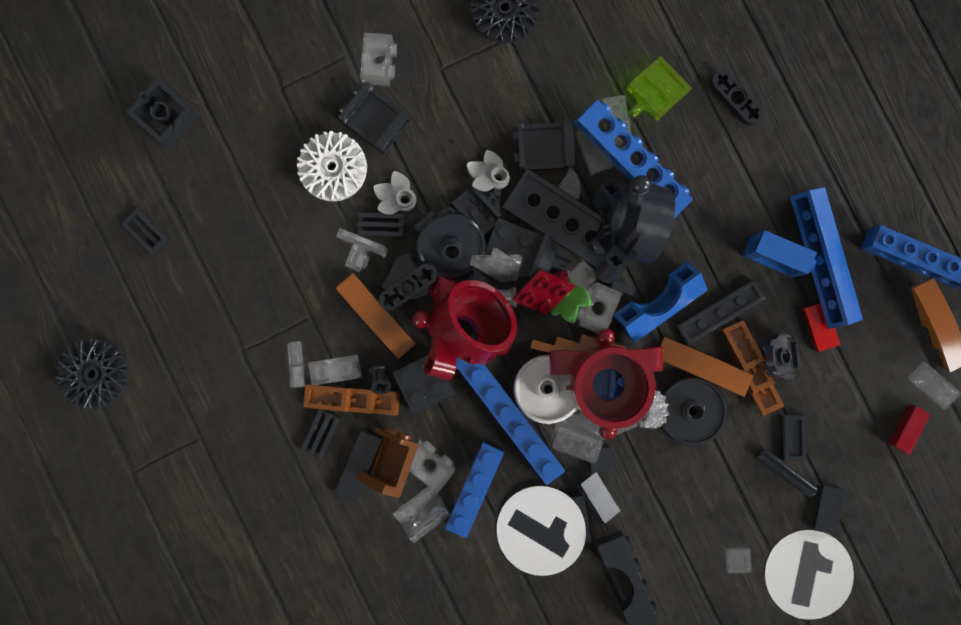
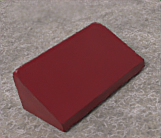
M908 404L888 445L910 455L930 414L916 405Z

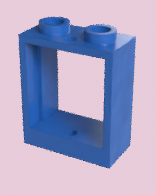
M764 230L750 236L742 256L787 276L796 277L806 275L814 269L817 252Z

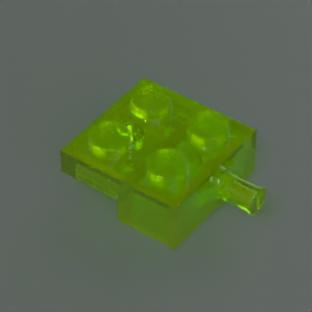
M660 56L627 87V90L637 101V104L628 113L631 115L637 110L631 116L636 118L639 113L645 110L659 121L692 88Z

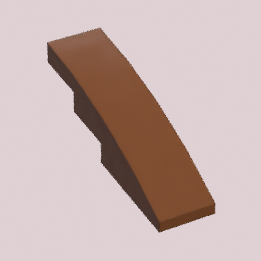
M353 272L335 287L398 359L415 345L410 336L400 327L388 311L380 305L376 297Z
M930 277L912 286L911 290L921 324L928 328L932 345L939 350L944 369L952 372L961 367V333L935 279Z
M744 320L723 329V334L738 369L754 376L748 391L761 416L783 408L784 404L773 386L775 382L765 372V359Z
M580 334L578 343L560 337L555 338L554 345L532 339L529 348L545 352L551 350L589 351L593 347L600 346L596 338ZM612 343V345H614V346L622 347V348H625V349L627 348V347H624V346H621V345H617V344Z
M664 337L660 346L663 351V362L745 397L754 377L753 375Z
M305 384L304 407L342 412L398 415L400 392L389 391L386 394L380 395L374 394L371 389Z

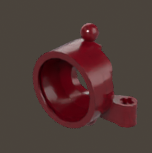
M438 275L429 288V292L434 299V308L431 310L430 315L424 310L415 312L412 321L417 328H429V334L432 336V347L424 367L425 374L449 381L455 373L457 357L471 365H485L497 355L503 356L508 354L516 336L517 322L514 311L507 299L491 285L477 280H466L458 283ZM457 319H462L473 327L476 333V341L462 329Z
M603 328L599 330L596 336L600 346L593 347L589 351H549L550 375H571L570 385H566V390L571 391L576 408L591 422L600 426L599 432L604 439H612L616 436L617 429L629 427L637 423L651 408L656 389V382L652 371L663 370V351L660 346H648L637 349H625L612 345L615 339L613 331ZM614 369L622 377V390L614 399H600L594 393L593 379L601 370Z

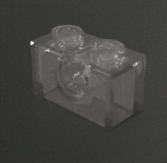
M364 33L360 75L363 84L367 81L371 85L390 86V79L395 78V65H392V57L397 55V43H394L392 35ZM378 56L385 57L384 62L381 64L374 63V60Z
M594 283L593 287L589 286L587 289L591 299V306L580 307L576 320H578L577 326L597 334L599 330L609 327L622 293L602 284ZM595 302L600 303L603 307L600 315L592 312V305Z
M358 355L308 363L312 386L361 377Z
M419 440L410 472L438 493L455 472V467L452 466L454 462L446 455L441 457L434 452L436 448L425 440L423 443ZM426 459H433L436 462V468L433 470L426 469L424 461Z

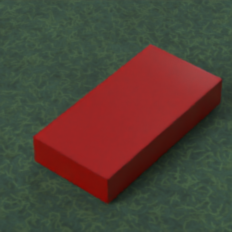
M821 303L802 309L816 352L840 345L835 328L828 329Z

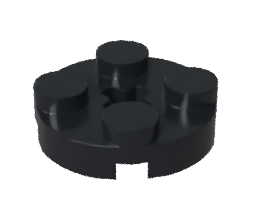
M789 334L772 335L762 345L765 352V372L769 377H774L777 380L792 379L796 375L792 374L794 368H799V349L796 342L790 341L789 337L791 336Z

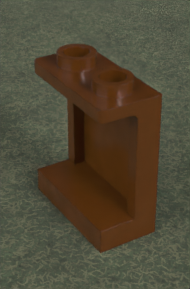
M385 426L384 429L376 427L374 432L382 435L383 439L370 473L359 471L357 480L380 494L400 498L419 444L411 441L410 435L398 432V429Z

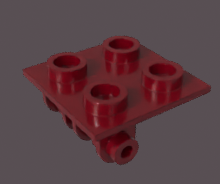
M540 269L512 298V301L547 315L576 285L567 281L568 275L564 271L553 275Z

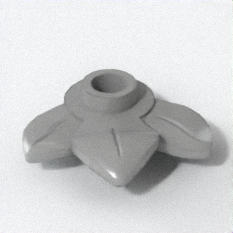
M486 150L483 162L467 163L469 174L475 178L472 183V187L475 189L489 191L492 188L502 189L508 185L510 180L509 173L503 168L502 159L494 152ZM494 177H499L501 181L496 180Z
M394 171L392 173L391 184L374 185V192L377 198L382 201L377 209L383 214L392 215L399 210L409 211L416 205V195L410 190V181L399 172ZM408 198L409 202L404 204L401 202V199Z

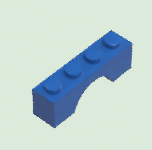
M687 261L669 274L666 288L655 300L646 304H637L631 301L613 315L624 334L635 343L708 289L701 272Z
M484 440L482 441L465 484L446 522V530L467 538L503 457L504 449Z

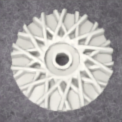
M323 132L324 134L320 136L316 134L314 139L310 138V142L307 145H303L304 149L300 150V158H297L299 161L297 163L299 172L297 173L300 176V181L312 195L325 201H341L351 197L360 189L367 173V162L362 149L354 139L349 138L346 134L343 135L341 132ZM335 163L336 168L329 170V166Z
M542 355L529 360L519 370L514 382V396L518 407L528 418L541 424L550 425L565 421V419L571 417L577 411L571 391L566 390V385H570L571 375H550L549 355ZM551 386L553 390L547 394L544 392V388Z

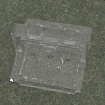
M339 228L336 235L341 241L352 245L345 266L359 273L361 268L365 269L369 261L368 252L385 258L388 252L383 245Z

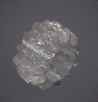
M655 390V397L651 408L637 422L640 427L656 429L661 427L662 424L667 423L666 416L670 415L667 411L669 404L665 403L666 396L661 395L660 391Z

